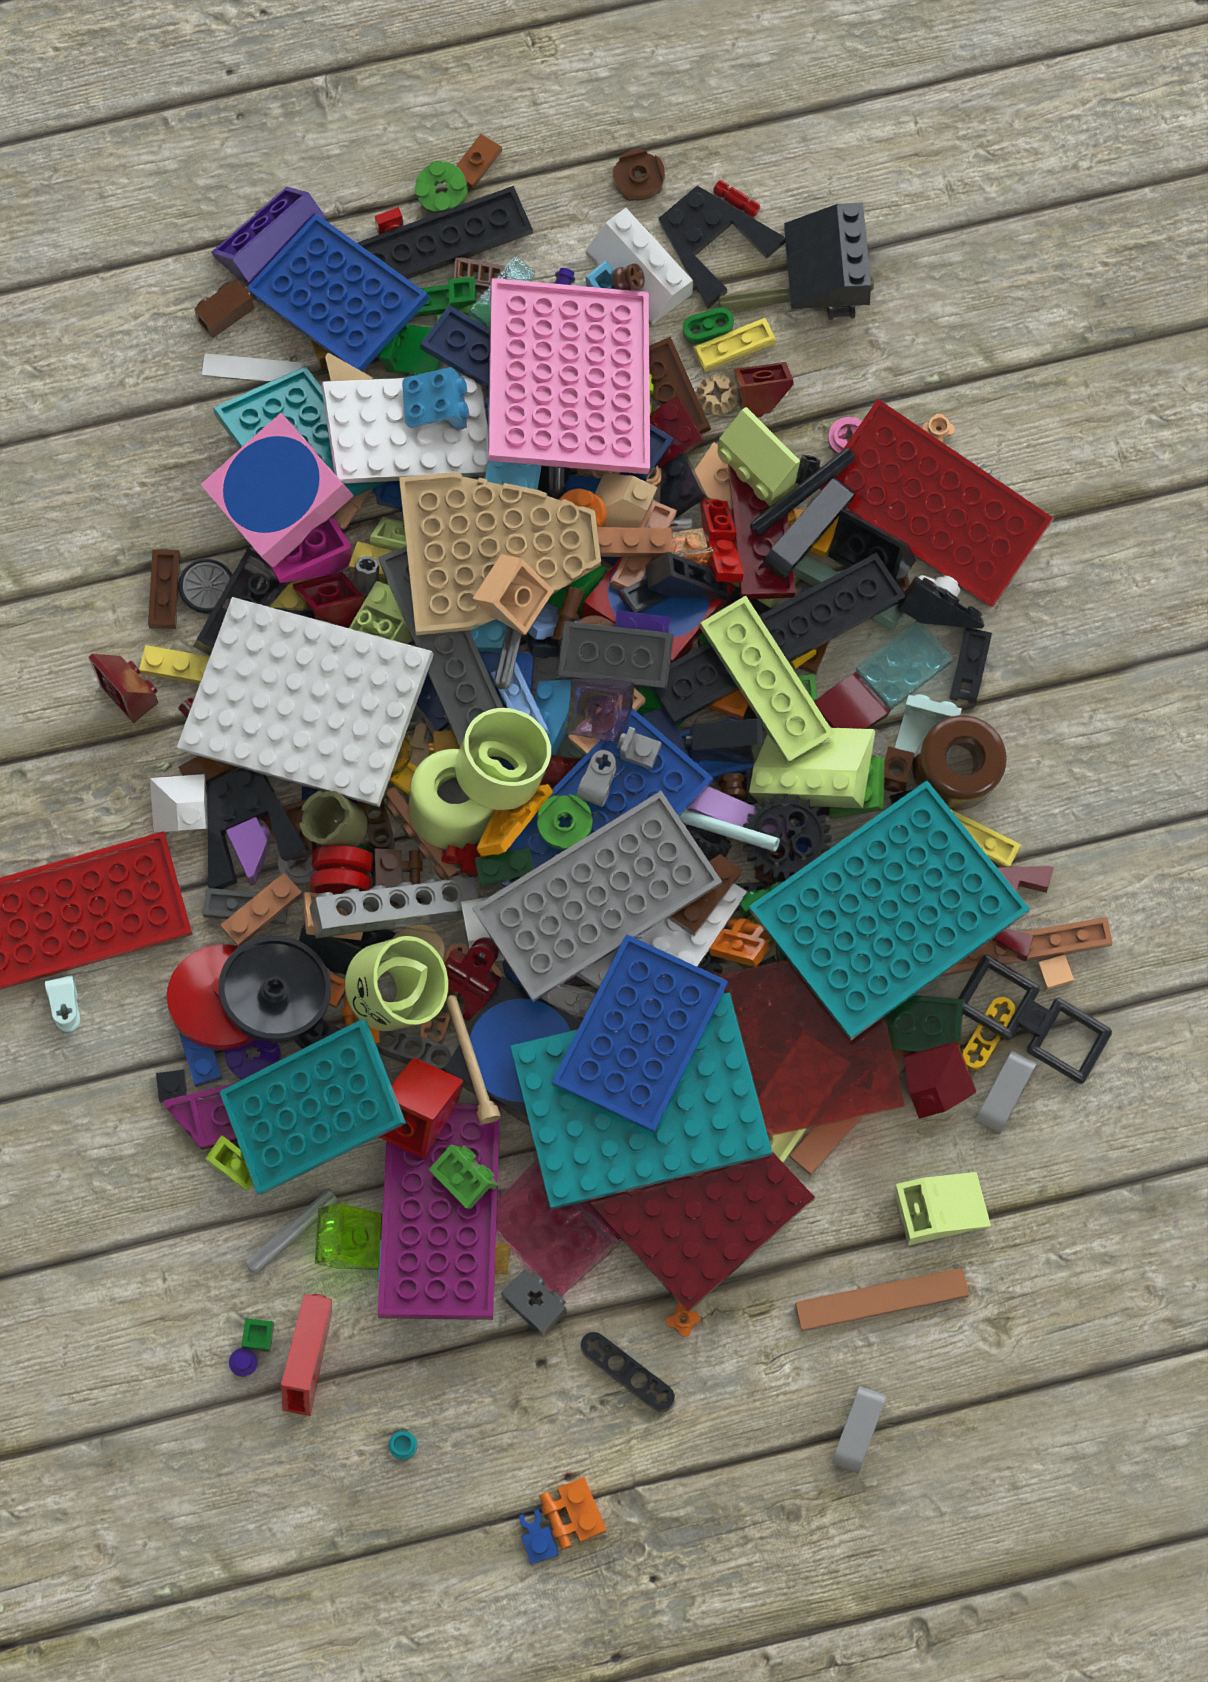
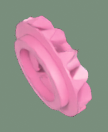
M844 417L837 420L831 426L828 435V441L832 450L838 453L842 452L848 443L846 439L842 438L846 437L848 429L851 435H853L862 420L855 417Z

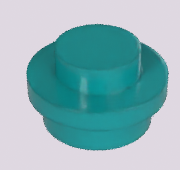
M398 1431L389 1440V1451L398 1460L410 1459L417 1451V1440L408 1431Z

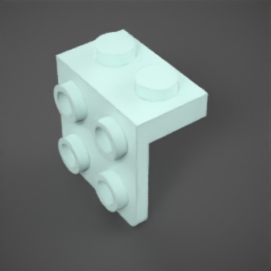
M916 694L915 696L908 695L895 748L915 753L933 726L946 718L960 715L962 708H958L954 703L942 701L941 703L932 701L929 697L921 694ZM949 748L946 755L947 763L951 752V748Z

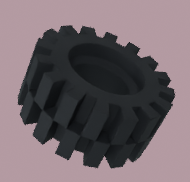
M691 825L686 826L708 861H711L720 854L726 858L732 847L730 840L726 839V836Z

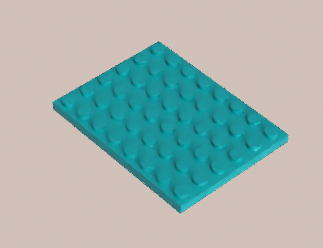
M925 781L751 904L749 911L851 1041L1029 913L1030 908L930 783Z
M730 992L722 995L655 1133L552 1085V1080L578 1029L511 1045L551 1210L772 1155Z

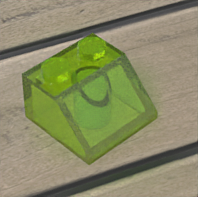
M345 1204L318 1208L315 1264L336 1269L379 1270L383 1214Z

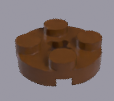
M643 149L630 150L621 155L613 169V182L624 199L628 201L646 200L662 191L665 169L659 157L656 155L654 157ZM639 170L641 174H646L645 176H643L642 179H637L633 177L635 176V171Z

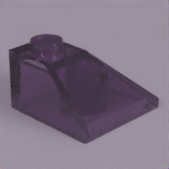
M611 678L571 680L567 734L618 743L632 711L635 683Z

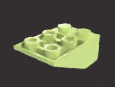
M376 581L349 629L408 644L413 639L390 586Z
M977 1172L920 1178L899 1183L895 1186L894 1194L908 1246L991 1227Z

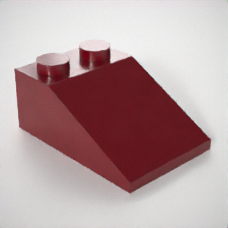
M93 653L88 657L99 686L133 723L158 704L156 697L157 689L148 679L145 682L139 676L140 670L131 660L127 663L121 656Z

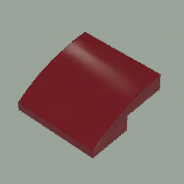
M857 672L843 679L814 702L831 728L869 729L885 719L891 712Z

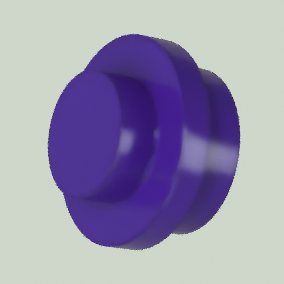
M248 1348L235 1350L229 1358L231 1371L239 1377H247L253 1374L258 1365L255 1353Z

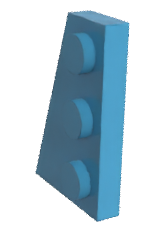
M585 679L538 681L535 702L550 732L547 734L551 745L550 761H553L567 732L565 726L571 713L575 714L579 707L577 701L582 691L586 692L590 684Z

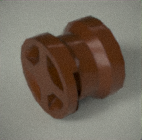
M630 264L626 268H616L612 274L614 287L618 290H639L643 288L645 283L644 273L638 264Z
M728 773L717 778L718 785L721 787L720 792L740 801L746 798V791L742 786L744 781L743 774Z

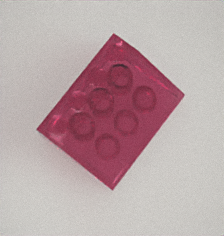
M538 1158L497 1201L496 1231L530 1269L545 1281L547 1288L551 1292L556 1291L561 1297L622 1242L621 1238L587 1201L551 1210Z

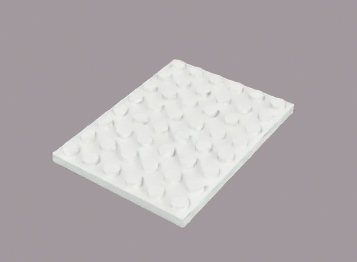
M232 597L177 748L180 751L321 791H336L346 798L380 807L434 654L432 651Z

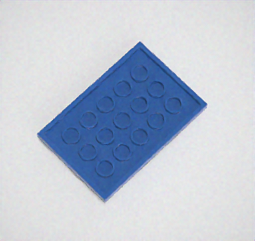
M315 214L248 285V290L254 298L330 354L362 372L430 299L425 291L318 214Z
M626 934L552 1080V1085L655 1133L722 998L728 981Z

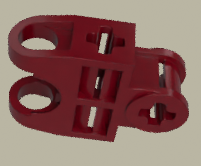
M487 937L477 939L466 955L454 948L444 963L448 975V991L458 992L464 998L465 1006L463 1010H465V1013L463 1014V1019L467 1021L471 1020L485 1005L501 977L490 971L499 956V950L492 939ZM481 952L486 955L484 958L480 956Z

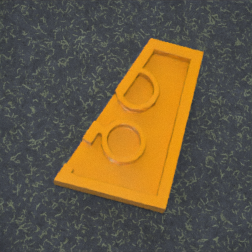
M549 784L539 786L534 796L517 808L493 811L477 846L481 856L499 855L507 851L539 811L543 803L552 795L553 791Z

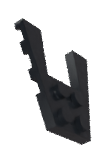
M698 185L658 218L662 229L677 252L681 263L693 280L696 290L701 295L708 309L719 300L720 296L728 293L727 288L696 257L715 238L733 224L766 259L786 243V238Z
M240 768L207 783L208 888L224 889L238 883L225 834L227 833L226 830L256 817L258 820L269 815L282 860L288 861L310 851L309 847L302 840L297 827L287 815L285 807L275 795V790L265 774Z

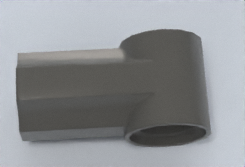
M369 556L359 558L355 564L354 578L351 580L364 596V601L375 582L379 580V562L377 559L370 558Z

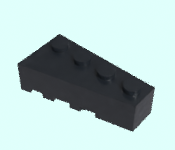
M247 548L193 647L211 655L232 597L268 606L291 581L279 583L268 563L258 553Z

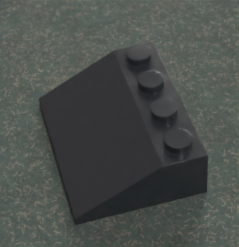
M863 203L835 204L784 223L791 309L870 305L871 278Z

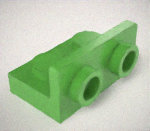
M450 1145L429 1170L466 1209H471L489 1188L495 1189L498 1184L493 1179L495 1176L493 1172L485 1165L480 1166L474 1160L475 1154L464 1145L462 1147Z

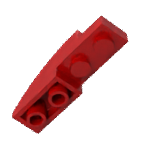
M719 499L701 500L702 536L707 567L713 569L716 581L742 582L744 572L735 544L737 532L728 501Z

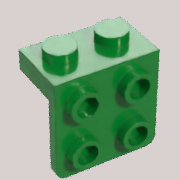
M407 323L378 354V358L381 360L386 372L414 376L439 370L441 361L420 349V343L432 327L410 325Z

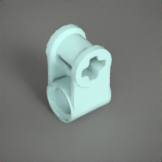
M73 975L45 981L48 1001L57 1027L63 1032L76 1030L80 1024V1014ZM69 1013L68 1019L63 1020L64 1014Z

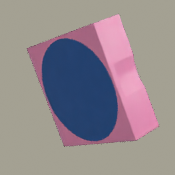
M282 413L276 416L200 484L258 554L273 568L301 544L315 527L329 519L354 496Z

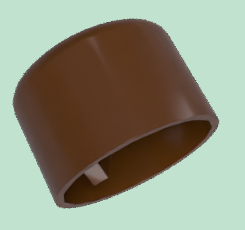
M967 715L946 718L932 727L915 752L913 759L915 782L917 786H920L925 781H928L951 810L970 809L983 802L1001 781L1007 763L1006 749L998 732L987 722ZM958 745L971 753L974 763L971 774L959 775L949 768L946 761L949 748Z

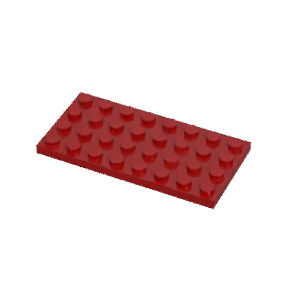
M879 399L876 400L844 447V449L849 448L855 454V461L835 476L856 492L853 500L846 508L865 521L909 544L913 554L944 575L954 578L960 586L992 608L1054 520L1048 513ZM829 482L823 485L820 490H823Z
M164 831L0 877V990L193 935Z

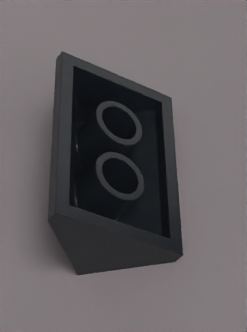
M845 509L840 510L828 557L849 568L877 553L899 586L916 562L909 544Z

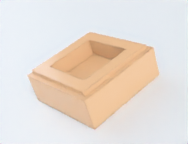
M1065 954L1038 962L1046 990L1073 983L1074 978Z

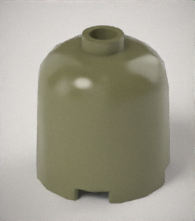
M317 791L302 806L304 813L302 822H300V828L303 835L310 841L321 846L357 847L365 838L368 826L364 811L336 791Z

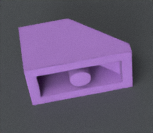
M255 817L226 830L230 843L251 886L256 884L270 850L267 840L271 839L265 823L260 825Z

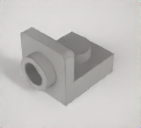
M629 727L627 734H621L617 748L620 749L622 760L652 770L662 744L660 741L637 734L635 728Z

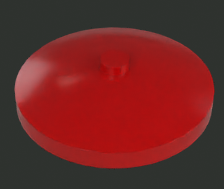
M212 945L193 952L176 967L169 980L167 1005L171 1020L184 1037L202 1047L219 1050L233 1049L255 1040L238 1031L229 1022L219 1001L218 986L221 970L228 957L238 948L236 945Z

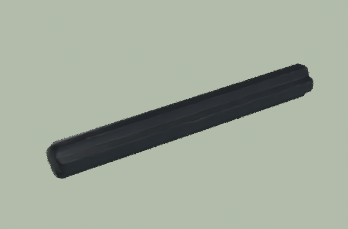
M845 448L754 519L749 526L751 531L757 536L761 535L852 464L856 458L855 454L849 448Z

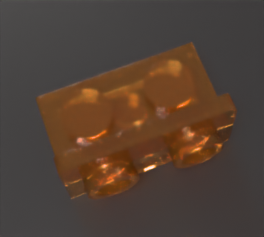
M703 528L672 532L671 553L701 565H705L711 555L714 554L713 547L707 546Z

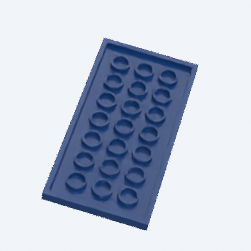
M631 708L552 789L553 793L549 798L556 795L568 796V794L576 796L580 782L587 771L593 754L600 750H607L613 754L616 761V773L603 807L585 801L590 808L593 820L591 834L662 791L674 811L680 817L713 782V778L637 711ZM629 727L635 728L637 734L661 742L662 746L652 770L621 759L620 749L617 748L621 734H627ZM604 761L602 765H599V769L603 770L605 766H608V762ZM538 812L506 851L530 847L534 869L563 852L560 849L549 846L541 838L537 825ZM569 816L566 819L560 817L558 819L560 821L559 827H570V820L572 818ZM514 881L501 883V885L505 888Z

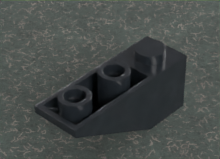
M915 576L904 592L905 599L898 604L900 611L921 624L981 629L985 626L984 620L981 617L982 613L972 606L964 607L959 603L960 600L950 592L945 594L936 589L937 585L925 577L921 580Z

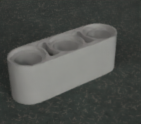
M1011 1051L975 1121L1001 1134L1037 1063Z
M859 1386L832 1464L856 1473L860 1472L887 1395Z

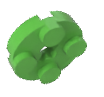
M434 161L420 172L416 180L415 193L419 202L427 211L437 214L465 202L468 193L466 178L462 171L454 164ZM445 182L448 190L445 193L441 191L437 194L436 186Z
M556 795L546 800L540 807L537 825L540 836L546 844L564 851L591 834L593 820L590 808L584 800L575 795ZM569 816L572 818L570 820V827H559L560 821L558 819L560 817L566 819Z

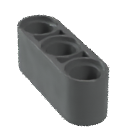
M401 1029L393 1031L379 1030V1042L385 1036H392L395 1039L393 1044L389 1046H384L381 1043L376 1044L378 1052L383 1056L407 1065L415 1057L443 1071L451 1059L449 1049L442 1044ZM415 1045L421 1048L417 1055L412 1056L406 1053L410 1046ZM437 1055H443L447 1058L446 1062L442 1065L433 1064L432 1059Z

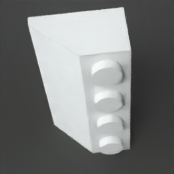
M627 208L608 220L586 249V253L598 266L607 261L613 271L619 267L626 268L630 264H638L641 267L645 277L644 286L639 290L631 289L630 291L649 292V322L652 325L693 294V280Z

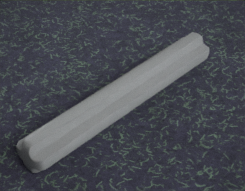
M326 1190L246 1261L249 1270L254 1274H258L333 1207L338 1201L336 1196L330 1190Z

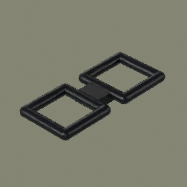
M983 955L958 999L964 1000L963 1014L1005 1040L1013 1039L1018 1028H1022L1033 1035L1027 1046V1052L1078 1084H1083L1112 1035L1111 1028L1061 998L1054 999L1048 1010L1034 1001L1040 991L1038 984L993 957ZM988 968L1027 991L1007 1027L968 1004ZM1060 1011L1099 1034L1079 1071L1040 1048Z

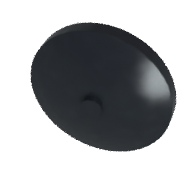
M264 936L244 943L228 957L221 970L218 995L226 1018L238 1031L258 1041L283 1043L301 1038L321 1022L330 1002L331 981L322 959L306 944L284 936Z

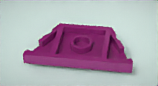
M233 1084L163 1101L165 1108L201 1150L214 1147L221 1136H224L231 1143L237 1142L219 1092Z

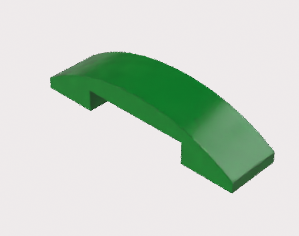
M474 276L449 279L448 285L420 288L428 294L430 299L413 317L441 314L449 305L458 310L476 303Z

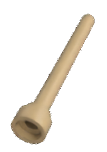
M450 995L447 997L446 1003L479 1102L476 1115L479 1124L492 1123L500 1119L501 1115L498 1106L494 1105L493 1101L489 1099L458 1000L455 996Z

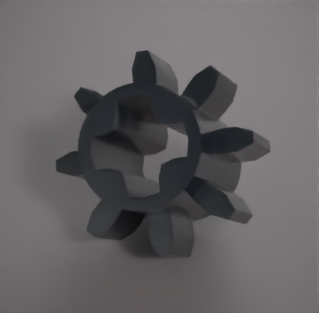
M802 455L796 483L801 484L820 469L821 460L814 456Z

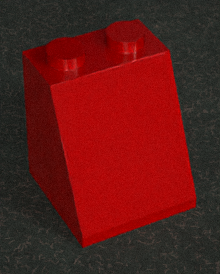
M413 1057L391 1085L406 1124L378 1138L425 1159L459 1101L463 1080Z

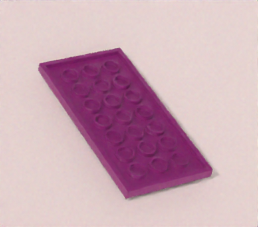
M456 1104L425 1159L386 1141L378 1318L493 1320L498 1186L495 1189L489 1188L471 1209H466L429 1170L450 1145L461 1147L464 1145L475 1154L474 1160L480 1166L485 1165L495 1175L493 1179L498 1184L500 1119L488 1124H479L476 1115L479 1104ZM494 1104V1105H497V1106H498V1109H499V1112H500V1115H501V1106H500V1104Z

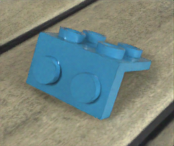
M452 367L403 379L405 424L409 428L448 420L456 430L467 428L466 418L469 417V408L464 397V393H467V384L465 379L461 378Z

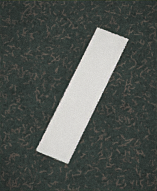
M205 354L202 375L271 382L302 368V363Z

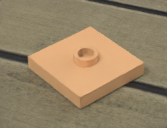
M713 442L696 467L695 472L707 495L705 499L728 501L730 511L732 512L728 464L721 461L717 453L718 444Z

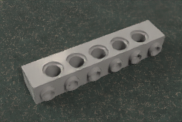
M458 875L446 881L429 879L422 882V884L412 885L411 882H404L392 888L380 885L361 892L359 889H350L343 894L333 895L331 892L321 893L315 897L309 908L316 938L464 919L461 902L479 899L474 877L464 878L463 875ZM442 894L450 896L452 902L446 901ZM416 898H422L426 905L419 904ZM390 901L398 903L400 909L392 907ZM363 905L371 906L374 912H368ZM336 908L344 909L347 912V916L339 914Z

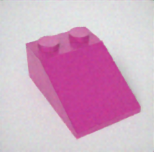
M331 516L325 522L315 527L304 538L302 543L274 568L271 565L269 566L279 583L327 576L349 566L352 558V547L333 516Z

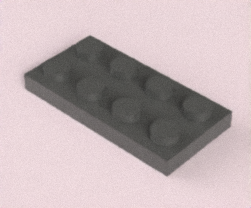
M565 621L558 676L667 689L674 634Z

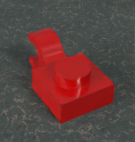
M467 843L463 849L448 845L447 851H442L441 862L461 864L460 872L478 876L475 858L482 856L477 850V845Z

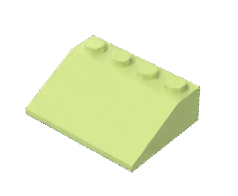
M831 728L834 732L832 737L788 764L767 734L753 767L749 793L759 804H763L764 799H767L772 804L774 802V795H777L780 801H784L785 795L788 794L790 801H794L796 796L799 795L801 804H804L809 799L810 806L863 808L875 730Z

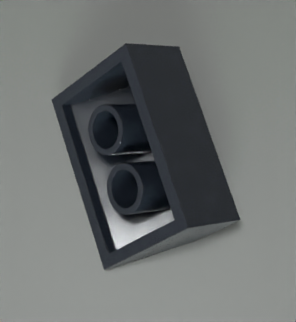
M304 924L298 941L314 950L330 971L346 975L350 962L358 952L370 945L391 940L396 933L383 929L363 932L361 940L332 936L316 938V935L306 934V926Z

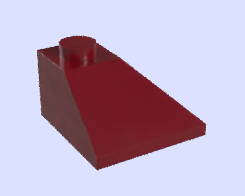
M786 362L734 369L740 408L742 410L747 407L757 418L771 413L794 385Z
M343 572L293 584L295 592L316 616L327 623L349 628L364 603V596Z
M958 1041L904 1056L909 1095L919 1119L946 1112L977 1091Z

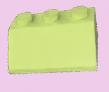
M745 407L719 438L717 453L723 463L729 464L736 471L741 481L747 482L753 488L754 493L759 499L765 500L769 506H772L794 489L800 460Z

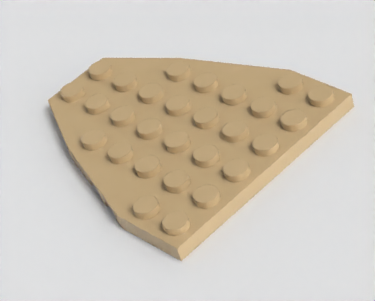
M455 472L399 477L416 635L467 631L495 620L472 598L501 554L522 558L554 590L552 594L601 565L595 510L584 506H575L573 502L564 499L562 501L547 496V493L536 489L504 483V485L487 482V479L484 478L476 480L462 477V474Z

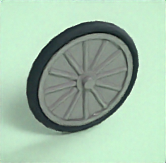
M200 559L194 561L180 575L178 589L181 599L192 610L201 613H212L233 574L223 563L217 560Z

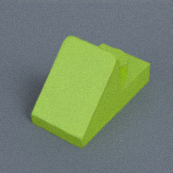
M221 1136L205 1160L215 1172L224 1174L240 1188L249 1191L253 1181L241 1150L224 1136Z

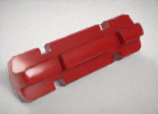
M719 180L716 183L713 191L714 194L721 198L724 196L725 201L741 211L744 209L745 213L750 217L757 215L760 210L759 203L753 199L751 201L748 200L749 197L736 188H729V184L723 180Z

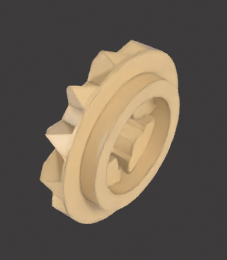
M712 374L710 378L703 379L699 387H697V398L702 409L709 414H726L738 402V389L733 380L727 379L724 375L714 376ZM714 387H717L719 392H724L721 394L720 403L716 396L712 395Z

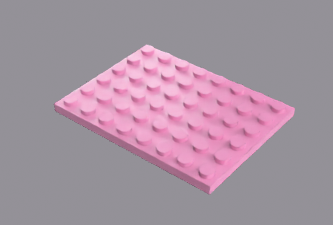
M492 278L490 284L488 461L649 474V292Z

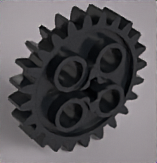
M788 794L785 795L784 801H780L778 796L774 795V802L772 804L767 799H764V808L762 809L755 805L754 812L756 815H747V820L751 824L746 823L743 825L744 828L779 838L780 842L777 850L784 854L780 859L772 858L769 854L771 850L749 843L743 846V852H751L747 856V861L752 862L756 860L754 870L764 868V878L769 873H773L774 882L777 881L779 875L783 876L784 881L787 880L789 876L794 875L821 856L822 853L828 851L830 846L826 845V843H830L832 840V836L826 834L830 831V825H822L826 821V815L817 816L819 807L816 806L810 809L809 799L804 804H801L799 795L796 796L794 801H790ZM779 816L784 818L786 834L791 839L790 848L795 858L794 861L790 860L786 840L782 838L783 828L778 819ZM793 818H799L804 824L800 827H794L789 821ZM767 824H771L777 830L774 833H766L762 828ZM804 843L810 846L811 850L802 853L797 850L796 846Z

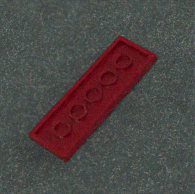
M728 464L733 522L737 532L735 544L744 572L743 581L739 582L741 598L746 596L748 599L793 598L796 594L794 571L783 580L762 564L770 550L788 531V514L761 535H755L749 527L750 523L771 506L765 500L759 499L754 493L753 488L747 482L741 481L736 471Z

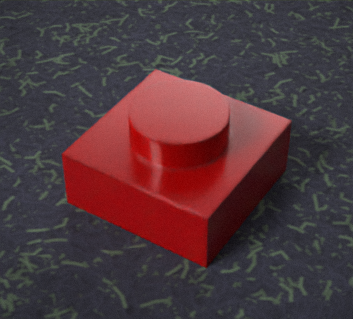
M399 207L374 216L378 234L404 226Z

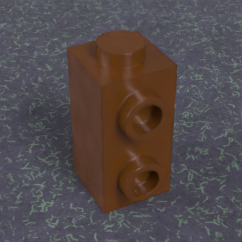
M235 279L231 283L223 284L217 293L210 298L202 299L197 304V307L194 308L196 319L213 339L254 309L252 300L254 296L248 290L246 284L242 286Z

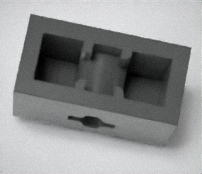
M524 1269L504 1289L501 1296L518 1315L539 1335L544 1337L567 1313L564 1306L566 1301L556 1291L550 1293L543 1286L545 1281L536 1272L533 1271L530 1274ZM532 1296L535 1299L541 1297V1305L539 1306L535 1303L531 1306L530 1298Z

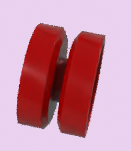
M333 845L316 848L312 852L311 866L316 872L310 876L311 893L331 892L333 895L343 894L350 889H359L360 892L370 890L371 879L367 874L372 871V854L366 850L349 846Z

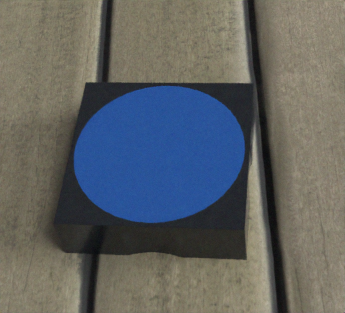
M503 976L471 1025L468 1034L490 1101L500 1104L501 1108L509 1115L530 1126L511 1045L577 1030L582 1021L542 998L532 1002L523 987ZM459 1044L444 1071L462 1079V1087L476 1095Z

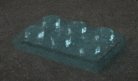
M915 621L856 667V672L886 706L892 710L908 698V695L913 694L953 662V657L923 624Z

